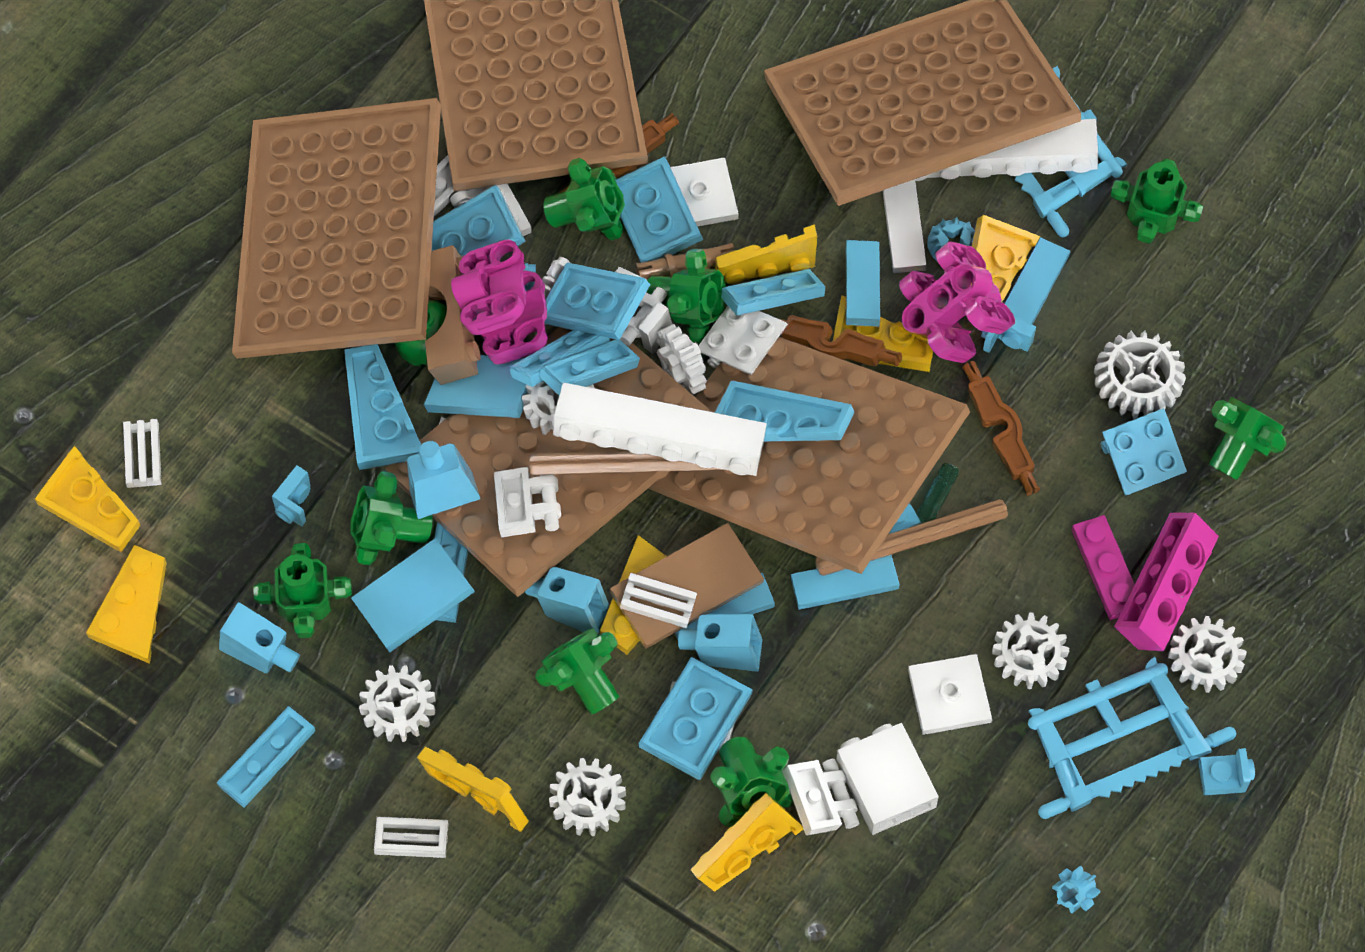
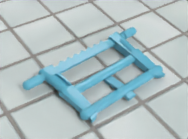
M1056 66L1053 68V71L1060 78V70ZM1090 109L1085 112L1081 111V120H1097ZM1098 134V158L1101 160V163L1098 164V169L1089 170L1084 173L1064 171L1069 179L1047 191L1042 189L1032 173H1024L1015 178L1016 182L1023 184L1021 190L1032 196L1033 205L1041 218L1047 216L1048 222L1060 237H1066L1069 234V228L1055 210L1077 195L1083 197L1086 192L1109 177H1120L1123 173L1122 168L1127 167V163L1123 159L1112 155Z
M1155 657L1147 663L1144 670L1104 687H1101L1097 679L1085 685L1088 691L1085 695L1047 711L1040 708L1028 711L1032 716L1028 720V726L1033 730H1037L1049 760V768L1055 767L1065 794V798L1061 797L1042 805L1038 809V814L1041 818L1048 819L1067 811L1069 807L1071 812L1090 804L1093 798L1098 796L1109 798L1111 791L1121 793L1123 786L1133 788L1134 781L1145 783L1146 776L1157 777L1158 771L1169 772L1170 766L1180 767L1181 762L1187 758L1191 761L1208 755L1212 752L1210 747L1215 748L1233 740L1236 737V730L1232 727H1226L1207 735V738L1204 739L1186 712L1190 708L1184 704L1166 676L1168 667L1163 663L1157 664ZM1150 682L1161 705L1120 722L1109 699ZM1096 706L1108 727L1064 745L1053 723L1084 709ZM1168 718L1182 744L1181 746L1085 786L1072 760L1073 757Z

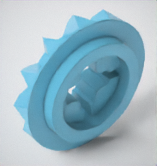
M957 217L948 221L942 219L938 225L932 226L928 236L927 245L931 256L937 261L935 253L948 243V237L954 238L959 234L961 235L959 243L972 247L975 230L971 227L970 222L959 221Z

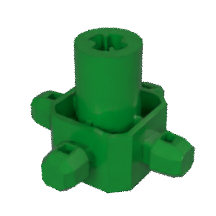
M582 158L573 159L568 165V172L572 181L567 191L547 196L544 200V213L547 221L554 228L576 223L580 231L591 232L600 229L603 235L610 241L620 238L623 233V226L619 218L625 203L624 195L615 181L616 177L613 171L603 166L591 170L587 162Z
M1163 159L1161 162L1155 163L1150 168L1140 172L1135 186L1130 185L1131 182L1124 180H1115L1110 196L1123 203L1125 201L1130 202L1127 217L1132 225L1138 226L1137 239L1140 242L1149 244L1155 239L1157 232L1165 234L1174 230L1178 216L1190 222H1198L1200 220L1204 206L1191 199L1189 201L1183 200L1187 185L1182 177H1180L1176 162L1173 160Z
M691 249L687 251L685 257V267L687 269L674 273L672 277L651 276L648 279L650 286L646 293L651 295L657 287L664 289L667 292V296L662 304L669 309L671 318L675 323L690 324L687 326L688 337L693 343L700 344L709 332V325L707 324L718 320L725 309L721 294L722 288L726 287V282L720 270L705 268L707 266V258L703 249Z
M1233 397L1228 402L1224 400L1215 402L1212 414L1217 419L1214 427L1224 432L1225 435L1208 463L1210 466L1238 481L1255 451L1267 457L1271 451L1274 453L1283 451L1287 444L1282 434L1283 425Z
M383 471L377 476L374 487L362 486L359 490L350 521V533L357 546L355 554L360 564L372 565L376 560L379 550L390 551L394 547L396 539L425 544L431 534L432 515L418 519L414 507L403 506L396 492L397 478L393 473Z
M307 543L293 545L291 555L284 559L274 570L275 584H271L269 581L258 583L253 587L255 602L259 604H272V601H275L279 615L286 621L293 622L298 638L312 637L315 629V620H323L331 611V597L342 599L352 595L351 579L334 576V580H330L326 565L318 559H312L311 549Z
M591 628L565 642L540 661L542 667L537 670L535 678L541 686L548 687L554 685L558 691H563L573 686L590 715L595 714L620 697L602 669V666L612 658L610 653L617 647L618 642L612 633L605 632L598 635L595 629Z
M735 737L722 745L719 750V756L724 766L716 767L711 773L710 778L715 787L719 788L725 801V805L720 810L718 816L724 826H734L749 810L750 806L765 793L782 807H791L794 801L789 791L788 783L782 773V770L789 761V755L784 748L776 746L765 756H761L756 753L750 739L746 737Z

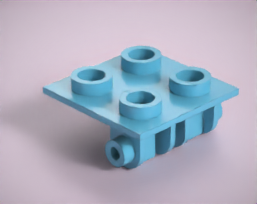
M1164 408L1102 432L1105 439L1101 442L1102 450L1105 454L1110 453L1125 496L1187 472Z

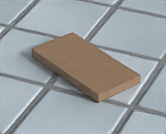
M729 523L636 573V575L696 592L697 596L688 625L698 620L699 616L711 613L764 582L763 576ZM629 578L610 588V594L619 608ZM634 586V588H637V589H640V590H644V591H647V592H650V593H653V594H657V595H660V596H663V597H667V598H670V599H673V600H677V601H680V602H683V603H686V604H687V601H684V600H681V599H677V598H674V597H671V596H667V595H664V594H661V593H657V592H654V591H651V590H648V589H644V588H641V587H638V586ZM633 596L630 597V600L680 616L684 614V612L657 605ZM621 609L645 649L684 628Z

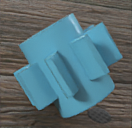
M1079 866L1073 872L1066 868L1059 874L1061 881L1052 886V889L1057 891L1058 905L1062 904L1069 908L1070 913H1074L1080 906L1083 910L1087 911L1094 905L1092 898H1095L1100 893V890L1096 888L1095 874L1090 875L1083 871L1082 866Z

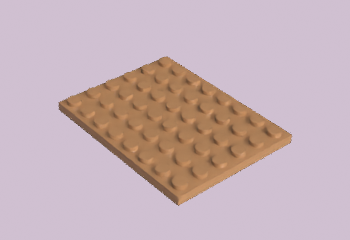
M424 0L454 191L569 175L568 165L570 161L577 158L585 160L591 170L602 166L612 169L648 163L618 0Z
M969 0L764 70L767 84L838 206L1081 122V111L1007 0Z
M437 98L253 120L232 353L237 359L426 339L441 104Z
M562 327L557 328L548 336L545 346L573 330ZM633 343L628 347L640 358L638 367L593 384L594 389L712 412ZM524 409L520 418L451 414L419 440L421 445L427 441H434L439 447L449 443L454 444L471 469L480 495L479 500L433 514L432 517L517 597L668 472L554 474L558 479L559 487L556 492V501L561 506V517L558 519L559 528L555 531H548L545 529V520L539 519L535 520L536 532L501 538L498 524L494 472L528 467L529 469V457L531 454L630 451L615 447L604 448L595 443L580 440L569 441L560 436L556 437L553 435L552 429L544 435L540 426L537 428L531 426L530 419H526ZM407 461L388 465L385 468L386 472L395 474L397 484L411 497ZM530 473V478L540 476V474ZM532 494L533 504L543 503L542 494Z
M779 337L752 375L721 362L709 377L707 383H705L706 389L700 391L696 398L715 413L732 380L851 404L855 413L842 439L764 442L756 476L749 474L738 475L729 470L668 471L648 489L862 574L970 411L967 404Z

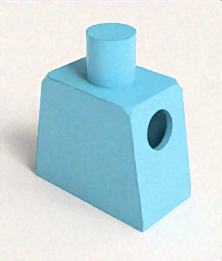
M427 441L419 447L418 454L412 455L407 459L410 494L418 519L480 499L473 473L454 444L449 443L439 447L436 442Z
M557 567L550 568L545 579L540 578L525 591L527 595L538 598L546 616L581 632L594 628L598 634L610 606L599 579Z
M239 602L220 630L219 650L263 673H268L273 664L290 673L300 658L299 653L285 646L287 633L283 629Z
M711 614L699 616L697 629H680L678 646L682 650H696L701 662L708 666L759 672L763 639L753 614Z

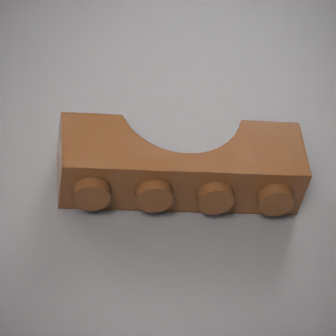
M453 245L433 250L431 253L429 297L447 303V313L442 326L432 337L425 341L428 371L440 385L478 375L477 361L481 359L479 347L474 341V335L461 322L460 315L462 309L457 303L451 287L452 278L463 275L459 269V263L463 256L460 255Z

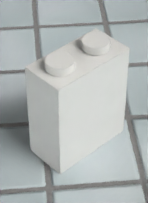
M902 723L893 727L891 724L880 726L872 732L873 735L862 740L858 737L852 738L844 742L840 746L841 749L837 750L836 762L840 770L844 771L847 779L846 783L872 835L930 811L937 806L939 796Z

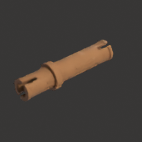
M728 243L727 245L703 249L707 258V266L705 268L716 267V257L735 251L732 250L734 249L733 244ZM669 253L664 254V257L661 259L636 263V274L647 279V281L651 276L672 277L674 273L687 269L685 267L687 253L675 256Z

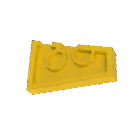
M982 215L977 218L972 247L984 259L986 269L991 273L992 281L998 287L1003 301L1011 288V282L1018 270L1022 269L1031 248L1037 244L1041 236Z
M815 224L803 228L805 234L788 239L787 234L775 237V242L764 248L758 245H751L716 257V270H720L726 283L737 284L745 279L755 277L765 279L774 277L778 273L797 272L815 267L817 247Z
M841 295L833 341L844 330L851 329L865 336L882 340L885 348L888 350L901 352L902 361L896 367L930 372L933 350L928 343V336L911 333L903 327L902 322L893 323L880 317L879 327L846 325V297ZM882 361L879 362V364L895 366Z
M75 446L35 498L39 506L119 552L123 551L141 526L139 520L115 492H112Z
M638 535L619 583L629 578L630 573L636 574L667 556ZM613 598L601 626L600 634L605 632L612 633L618 642L617 648L628 655L640 640Z
M136 545L133 546L86 632L88 638L150 664L153 634L155 635L158 603L161 600L167 564L165 557Z
M424 747L417 757L430 776L462 796L466 797L470 792L473 799L492 815H495L498 810L501 811L511 822L510 826L519 832L528 823V819L510 793L511 787L497 777H494L492 780L484 777V774L477 767L469 763L465 766L457 763V760L444 750H439L437 753Z
M765 793L750 806L749 810L734 826L727 829L724 836L708 852L700 857L699 861L691 868V871L700 881L715 892L748 869L753 857L764 850L768 854L779 847L777 842L789 832L797 835L804 830L803 826L794 816Z

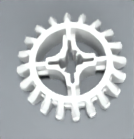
M1131 330L1126 339L1118 335L1115 337L1114 343L1108 342L1105 345L1104 352L1098 355V364L1095 365L1094 374L1097 376L1095 386L1101 388L1100 398H1110L1108 401L1109 409L1118 405L1120 406L1119 413L1121 416L1128 410L1132 411V416L1136 419L1139 412L1147 415L1152 413L1153 410L1165 409V406L1171 408L1175 404V398L1181 396L1182 385H1184L1186 377L1183 374L1184 362L1178 361L1180 357L1179 351L1169 352L1171 349L1170 341L1160 344L1159 334L1154 336L1153 339L1147 338L1146 331L1142 332L1140 337H1136ZM1157 365L1165 375V384L1159 380L1160 376L1155 372ZM1114 366L1120 369V374L1125 378L1122 385L1115 377Z

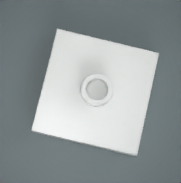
M725 158L670 167L697 226L738 219V210Z
M977 654L908 667L923 735L991 723L992 716Z

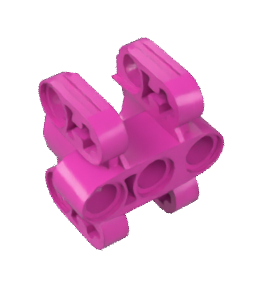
M508 239L468 252L459 263V269L463 275L454 277L451 280L453 295L462 309L460 315L461 322L471 334L481 335L485 339L483 350L489 359L498 365L535 353L546 345L548 339L545 332V320L547 319V304L544 295L545 284L537 273L524 270L526 268L524 265V254L514 241ZM508 252H513L509 259L500 262L502 256ZM534 281L535 284L533 285V287L530 290L525 291L524 286L529 282ZM532 332H537V335L533 340L529 342H524V339L527 335H529Z
M951 241L935 253L937 262L944 270L942 277L936 280L934 275L912 271L900 280L899 287L903 295L911 302L903 311L902 324L911 333L928 336L927 339L931 349L940 358L966 363L975 356L976 349L969 335L971 331L962 328L957 321L966 315L968 320L977 329L1002 334L1015 324V318L1011 310L1002 302L999 289L993 283L991 273L986 269V263L979 252L971 246Z

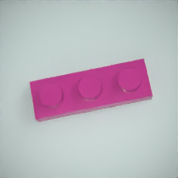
M1103 515L1072 526L1071 531L1108 618L1113 620L1119 618L1135 584L1107 519Z

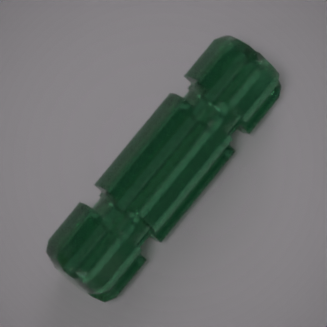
M949 463L942 464L938 476L935 477L924 498V502L917 511V516L921 523L936 519L937 512L940 511L951 490L952 484L955 483L958 477L959 469Z

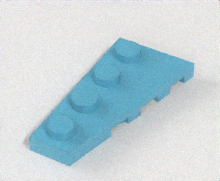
M378 344L345 349L356 459L359 470L406 462L410 456L419 453L421 443Z
M732 380L715 411L718 414L767 423L764 442L841 440L855 413L851 404Z

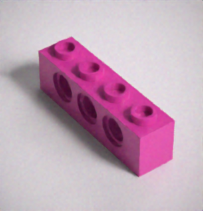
M1196 513L1169 514L1114 626L1138 650L1164 651L1219 537Z

